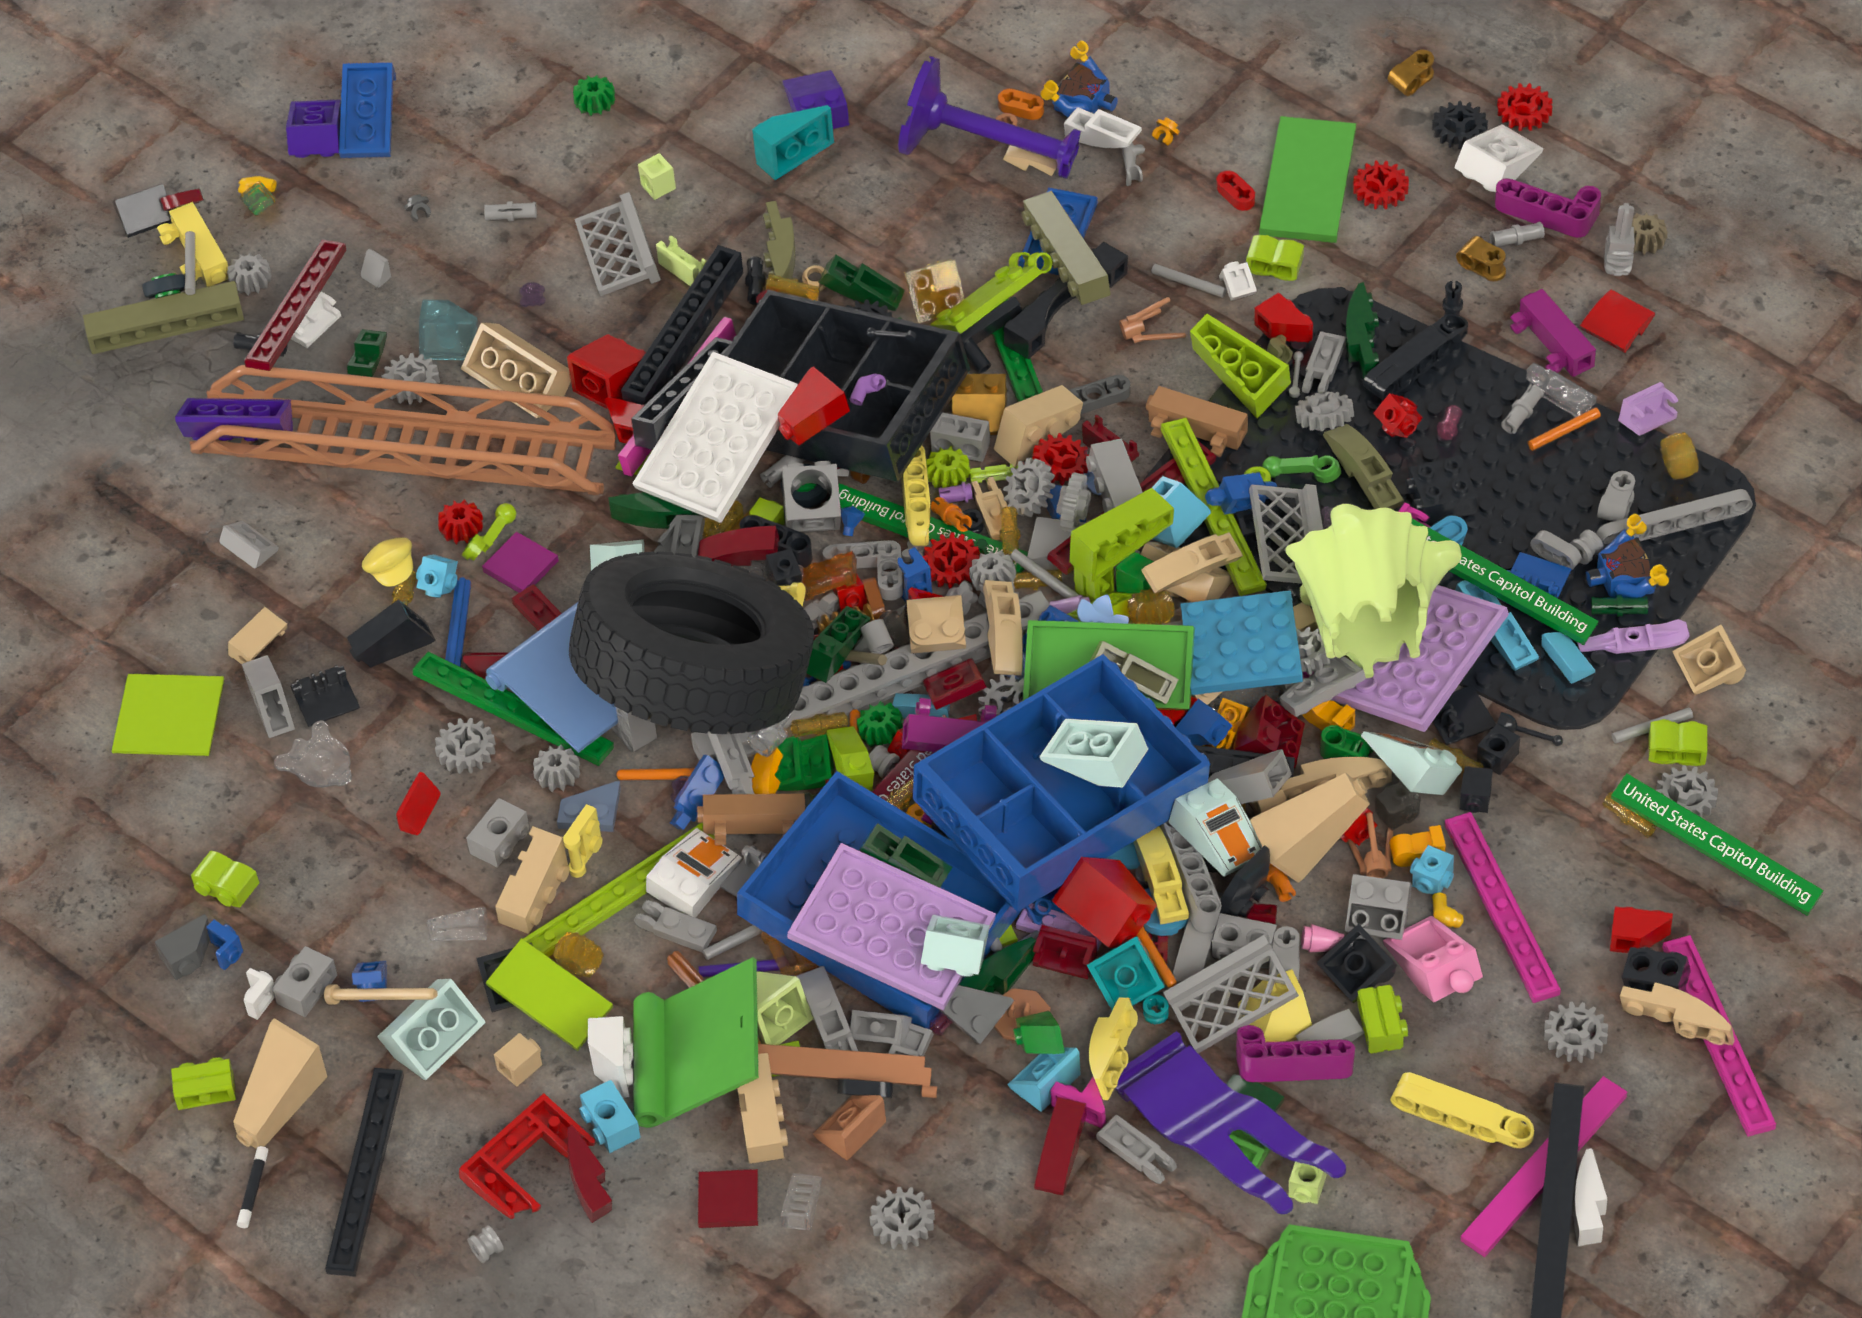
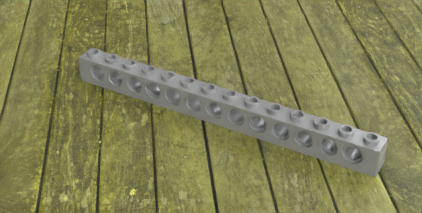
M1041 591L1025 595L1019 599L1022 637L1027 633L1028 620H1038L1041 613L1050 605ZM988 614L976 615L964 622L966 649L911 654L910 644L903 645L897 650L885 654L887 657L885 665L867 663L855 665L846 671L833 675L827 683L819 681L809 686H803L795 709L786 719L766 729L762 728L761 730L749 733L747 731L739 733L747 757L772 748V742L796 735L801 736L847 717L853 709L864 710L869 708V704L874 706L880 701L883 702L895 697L896 693H905L924 685L923 679L967 659L973 658L976 664L990 658L991 653L987 636L990 627ZM692 733L693 751L698 760L700 761L703 755H708L719 763L708 733Z

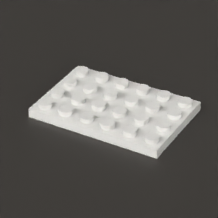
M712 352L632 484L640 491L722 523L781 425L778 412L798 384Z

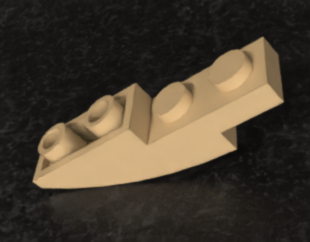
M1230 533L1220 536L1214 534L1145 566L1141 571L1154 593L1191 581L1201 573L1235 562L1243 555Z
M985 580L983 592L990 626L987 636L994 674L1021 676L1023 648L1018 593L1013 592L1012 582Z
M1329 758L1302 764L1300 775L1289 778L1279 790L1282 789L1288 801L1344 773H1347L1355 780L1359 778L1368 790L1374 787L1379 788L1392 782V770L1382 759Z
M1659 983L1654 984L1652 992L1623 986L1620 999L1623 1010L1629 1014L1655 1017L1661 1022L1673 1021L1676 1033L1685 1038L1693 1039L1697 1037L1708 1040L1716 1045L1728 1044L1733 1046L1732 1026L1717 1011L1698 998Z

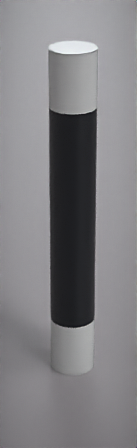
M263 1146L257 1147L240 1209L237 1226L241 1228L249 1226L269 1151Z

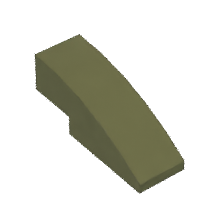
M1105 641L1099 642L1090 661L1104 654L1111 662L1113 661L1118 665L1120 671L1128 680L1134 681L1142 694L1167 704L1179 679L1132 654L1125 653Z

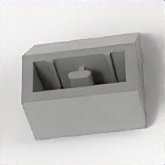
M1353 874L1345 932H1350L1356 925L1360 924L1369 935L1402 940L1408 916L1412 884L1410 882Z

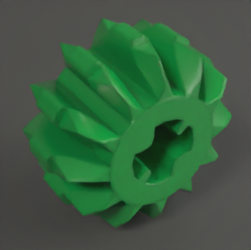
M597 74L591 78L587 75L586 80L578 79V84L574 86V104L582 114L588 112L590 116L594 113L601 115L603 110L610 111L611 105L615 104V89L607 77L600 78Z
M880 701L874 707L869 704V710H860L861 715L857 719L858 733L863 742H866L870 748L876 744L877 746L887 743L890 745L897 731L903 728L902 714L891 702L884 706Z

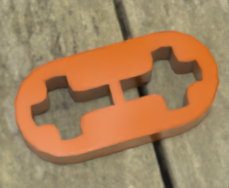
M1005 89L998 95V107L1003 113H1010L1028 120H1037L1044 115L1043 99L1037 95L1015 89Z

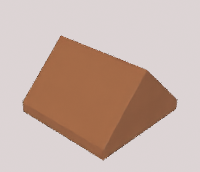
M852 1095L813 1135L848 1161L886 1123L883 1098L880 1095Z

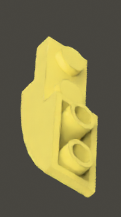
M1158 826L1133 843L1144 879L1148 882L1153 901L1157 904L1156 912L1161 925L1186 920L1189 917V912L1174 857L1160 826Z
M1118 998L1109 1017H1098L1090 1039V1068L1103 1100H1109L1114 1088L1118 1085V1080L1124 1068L1128 1064V1053L1124 1050V1047H1126L1128 1038L1138 1021L1137 1012L1133 1009L1129 998Z

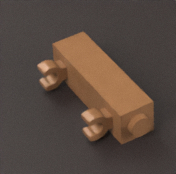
M1161 386L1157 388L1154 395L1149 396L1146 403V410L1149 411V422L1154 427L1151 432L1152 436L1162 438V423L1187 418L1195 437L1210 441V445L1213 446L1211 452L1218 457H1221L1225 446L1238 450L1248 431V414Z
M703 795V806H697V823H703V832L705 834H715V845H726V834H782L784 836L804 812L805 795Z

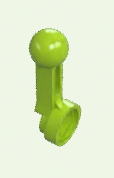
M503 503L496 508V519L484 536L476 534L462 552V557L466 560L470 558L474 561L481 551L486 553L504 526L515 520L516 510L511 504Z

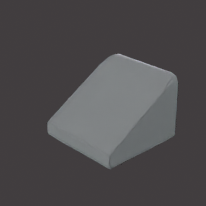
M368 249L361 270V278L375 287H381L391 278L388 259L372 249Z

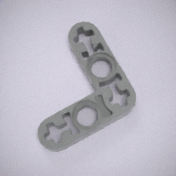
M895 541L833 544L825 547L823 550V563L827 569L844 570L877 567L878 588L882 599L892 601L903 595V575L898 566V558H902L899 543ZM858 554H868L867 556L863 557L856 556ZM886 569H896L895 571H892V572H885V571H884V570H886ZM888 583H893V587H888Z

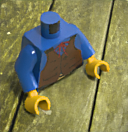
M1082 40L1077 43V47L1074 46L1070 50L1071 57L1081 59L1082 62L1075 63L1059 86L1054 81L1049 80L1044 84V89L1041 91V97L1044 100L1052 99L1054 110L1062 112L1067 117H1070L1077 107L1093 114L1101 108L1113 111L1118 102L1117 97L1110 95L1108 78L1103 74L1092 57L1086 55L1088 45Z
M1638 514L1631 515L1627 520L1628 530L1624 529L1598 554L1597 569L1586 571L1588 585L1592 587L1604 584L1608 595L1612 598H1616V595H1622V597H1643L1646 594L1654 593L1656 584L1666 586L1669 582V578L1666 575L1667 570L1660 564L1652 568L1639 538H1634L1633 536L1635 533L1643 534L1647 529L1646 524L1641 521V517Z

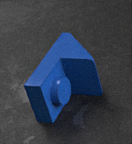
M387 962L358 963L352 972L353 985L357 984V989L387 988ZM359 1000V1001L364 1002V1001H375V1000Z

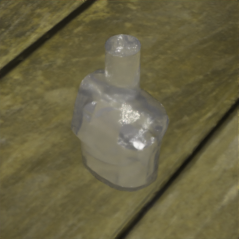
M791 714L778 724L775 723L774 726L753 731L747 738L749 745L762 756H770L788 737V732L783 726L791 718Z

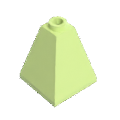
M757 971L758 1038L762 1044L780 1045L812 1021L813 1017L799 978Z

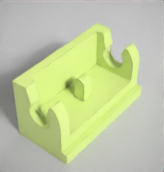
M670 235V244L667 248L662 241L656 244L658 262L691 286L707 260L702 258L701 262H699L678 247L677 239Z

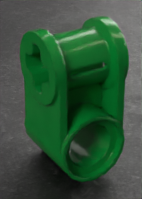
M1336 725L1327 726L1322 731L1320 755L1323 759L1339 757L1368 758L1369 754L1374 752V750L1362 738V734Z

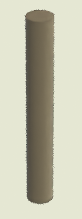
M851 650L845 661L885 665L887 657L883 654Z

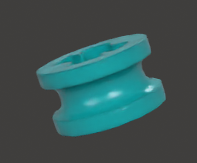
M1151 995L1144 1000L1143 1016L1147 1022L1161 1024L1168 1019L1169 1003L1166 998L1160 995ZM1157 1006V1009L1160 1010V1012L1155 1013V1011L1151 1008Z

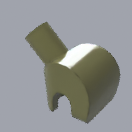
M1284 335L1272 338L1266 350L1286 364L1291 360L1293 354L1286 345V337Z

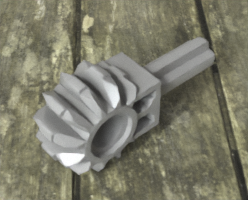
M1629 203L1619 206L1616 226H1609L1606 238L1604 268L1607 274H1613V276L1628 275L1632 269L1635 243L1634 227L1631 226L1634 207L1630 206Z

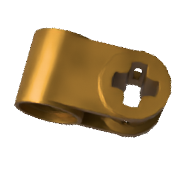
M1428 50L1414 52L1413 55L1390 71L1388 82L1406 96L1413 95L1420 87L1433 79L1434 71L1432 65L1434 63V55Z
M1473 236L1456 253V259L1463 268L1471 270L1489 281H1500L1506 275V268L1503 265L1506 259L1504 250L1486 242L1481 237Z

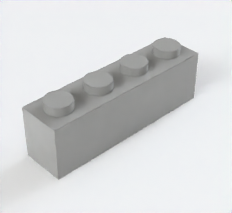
M1122 439L1091 444L1089 456L1086 457L1088 471L1094 474L1096 492L1102 495L1104 513L1143 493Z

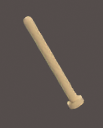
M329 984L324 990V999L329 1005H336L340 1000H433L438 995L437 990L434 988L340 989L337 984Z

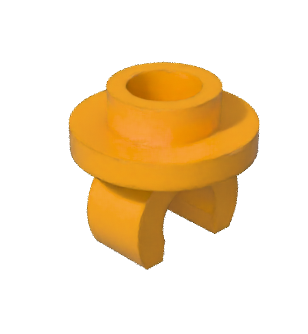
M1167 117L1164 120L1158 119L1156 123L1159 126L1153 130L1152 136L1158 140L1161 134L1166 133L1163 142L1168 146L1173 141V134L1178 136L1180 133L1176 129L1178 124Z

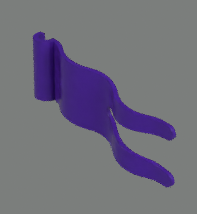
M1177 1031L1129 1062L1118 1080L1117 1087L1114 1088L1124 1101H1131L1162 1136L1173 1143L1188 1147L1200 1154L1233 1184L1245 1192L1264 1200L1278 1214L1290 1213L1293 1210L1292 1200L1278 1183L1266 1177L1252 1164L1229 1137L1231 1132L1242 1130L1284 1158L1315 1166L1332 1178H1340L1346 1173L1345 1163L1333 1151L1310 1141L1298 1133L1274 1110L1261 1101L1238 1093L1227 1086L1191 1045L1185 1046L1181 1035Z

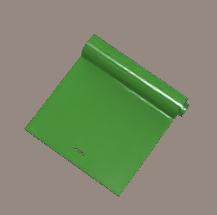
M752 957L666 1000L651 992L642 993L634 999L633 1115L638 1122V1126L646 1128L658 1126L759 1078L757 959Z

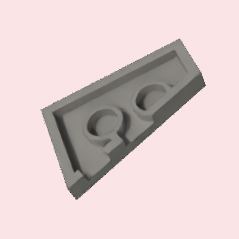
M1345 656L1330 658L1329 665L1322 664L1323 670L1313 669L1314 673L1309 678H1304L1303 682L1295 683L1280 696L1281 705L1296 717L1305 714L1315 706L1331 700L1339 693L1351 689L1356 684L1365 680L1364 670Z

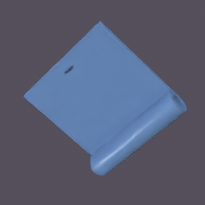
M577 602L487 668L486 681L494 690L504 691L507 688L512 690L579 753L618 723L614 704L608 703L600 698L599 694L596 695L590 690L587 684H584L577 676L570 663L569 642Z

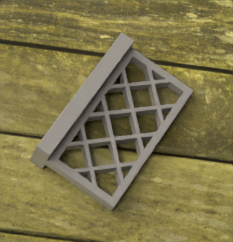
M630 192L620 195L621 202L575 219L600 296L648 278L651 284L661 280ZM621 212L616 222L608 220L610 215ZM597 223L592 231L583 229L585 224ZM604 225L612 227L607 236L599 233ZM618 230L627 232L622 240L614 238ZM594 239L603 241L598 249L590 247ZM610 243L618 245L613 254L605 252ZM624 248L633 250L629 258L620 256ZM600 257L609 259L605 267L596 265ZM616 261L624 264L620 272L611 270ZM631 266L640 268L641 271L633 275L626 274ZM607 275L615 277L612 283L602 286V282Z
M1306 484L1303 489L1251 485L1249 493L1263 580L1302 583L1298 572L1293 568L1295 566L1294 561L1289 565L1278 554L1283 550L1286 552L1287 546L1293 540L1299 542L1307 533L1323 530L1316 485ZM1258 494L1266 495L1273 502L1269 506L1265 505L1259 499ZM1284 497L1295 498L1296 507L1292 509L1282 499ZM1275 505H1278L1287 513L1283 519L1271 510ZM1264 515H1267L1276 523L1272 529L1262 521ZM1290 517L1300 525L1298 531H1295L1286 523ZM1279 527L1291 536L1286 542L1275 533ZM1267 538L1272 539L1280 548L1274 552L1266 545L1265 540ZM1273 560L1284 570L1282 572L1270 571L1269 563Z
M1265 935L1163 992L1197 1053L1237 1032L1240 1027L1253 1023L1299 996ZM1272 959L1275 965L1271 975L1258 973L1261 965ZM1241 976L1250 977L1245 990L1233 988L1235 980ZM1256 979L1269 981L1264 994L1252 991ZM1275 983L1284 984L1289 990L1279 997L1271 995ZM1217 990L1224 992L1220 1004L1208 1002L1211 993ZM1231 993L1243 996L1239 1008L1226 1006ZM1249 997L1262 1000L1258 1009L1254 1011L1245 1010ZM1190 1005L1199 1006L1195 1019L1184 1017L1181 1011ZM1205 1008L1218 1010L1213 1023L1201 1020ZM1224 1012L1237 1014L1232 1024L1228 1026L1220 1024ZM1198 1027L1211 1028L1209 1036L1197 1042L1195 1035Z

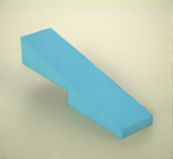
M1466 580L1458 583L1455 591L1501 605L1497 597ZM1510 612L1492 637L1491 642L1512 669L1516 671L1537 661L1539 656Z

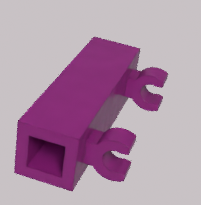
M1543 289L1529 293L1520 299V312L1511 316L1514 324L1510 325V328L1515 334H1519L1529 327L1552 353L1546 357L1550 364L1545 367L1551 375L1558 373L1564 367L1574 377L1595 367V347Z
M919 698V702H916L915 714H909L903 722L902 749L937 752L995 718L997 707L985 705V709L981 710V722L929 716L931 699Z

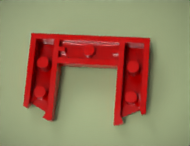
M543 1093L459 1168V1178L491 1206L508 1218L513 1219L514 1213L530 1208L532 1213L537 1212L541 1209V1205L504 1172L506 1168L540 1138L568 1159L567 1133L568 1127L571 1125L575 1127L588 1146H595L596 1140Z

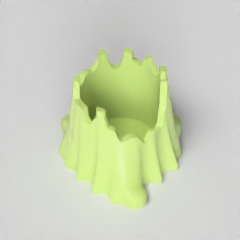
M1341 504L1332 509L1330 515L1332 524L1329 528L1307 533L1301 541L1288 545L1286 554L1294 561L1296 570L1303 583L1300 587L1301 601L1305 605L1312 606L1326 656L1328 658H1334L1335 656L1341 658L1346 655L1364 670L1366 678H1371L1374 676L1373 666L1377 662L1399 660L1400 648L1404 643H1406L1411 658L1420 656L1419 645L1422 633L1426 627L1428 607L1432 593L1445 574L1460 562L1462 557L1461 548L1457 542L1451 540L1440 542L1427 541V527L1412 525V516L1409 512H1396L1390 508L1364 510L1351 504Z

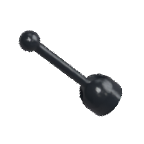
M1504 712L1500 714L1497 724L1513 733L1518 731L1548 740L1555 746H1560L1563 743V738L1560 735L1551 736L1517 726V721L1512 715Z

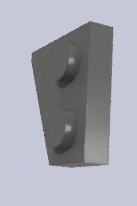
M676 515L670 523L669 529L657 541L659 545L654 552H673L674 555L676 552L692 554L693 557L698 555L700 540H702L705 525L704 517L701 515Z
M958 985L945 1009H937L973 1041L981 1044L1014 1000L1011 997Z

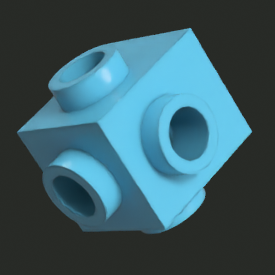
M434 554L423 556L422 564L418 567L416 579L418 580L416 588L426 590V595L440 598L443 594L451 593L457 583L456 569L458 561Z
M1428 845L1420 859L1415 858L1410 869V873L1413 874L1412 886L1423 893H1430L1432 895L1441 893L1443 888H1448L1454 876V855Z

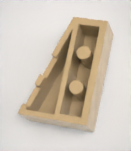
M1060 385L1005 407L994 450L1010 464H1013L1014 467L1018 466L1019 461H1025L1033 455L1034 446L1038 445L1039 439L1047 440V435L1049 434L1053 438H1057L1058 433L1063 434L1075 426L1080 420L1083 402L1063 385Z
M532 826L529 833L532 836V841L527 852L521 850L518 859L522 863L516 876H509L495 906L499 923L527 934L530 933L534 925L539 924L542 919L543 910L548 903H552L558 886L561 882H565L570 871L563 837Z
M768 1053L758 1054L759 1078L737 1088L749 1164L784 1158L783 1147L788 1146L786 1128L780 1129L779 1122L784 1121L782 1104H776L775 1097H780L778 1079L772 1080Z

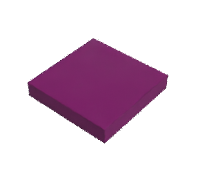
M515 532L482 566V569L487 575L520 593L532 584L536 585L559 560L558 555Z

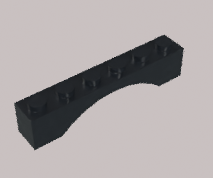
M1102 242L1097 248L1091 250L1107 273L1110 288L1127 275L1128 255L1106 242ZM1059 277L1055 284L1048 290L1041 292L1034 302L1026 305L1020 314L1005 324L1003 330L1005 346L1027 359H1030L1045 346L1046 331L1053 316L1062 306L1076 298V296H1071L1067 282L1063 283Z

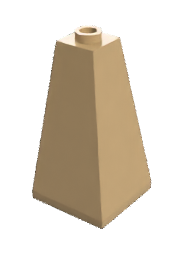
M1344 773L1250 819L1262 847L1266 845L1269 848L1270 863L1296 882L1302 881L1370 805L1365 796L1367 789L1359 778L1355 780L1347 773Z
M275 1018L270 1022L233 1121L237 1132V1139L247 1147L253 1146L256 1149L259 1146L265 1147L327 1078L319 1045Z

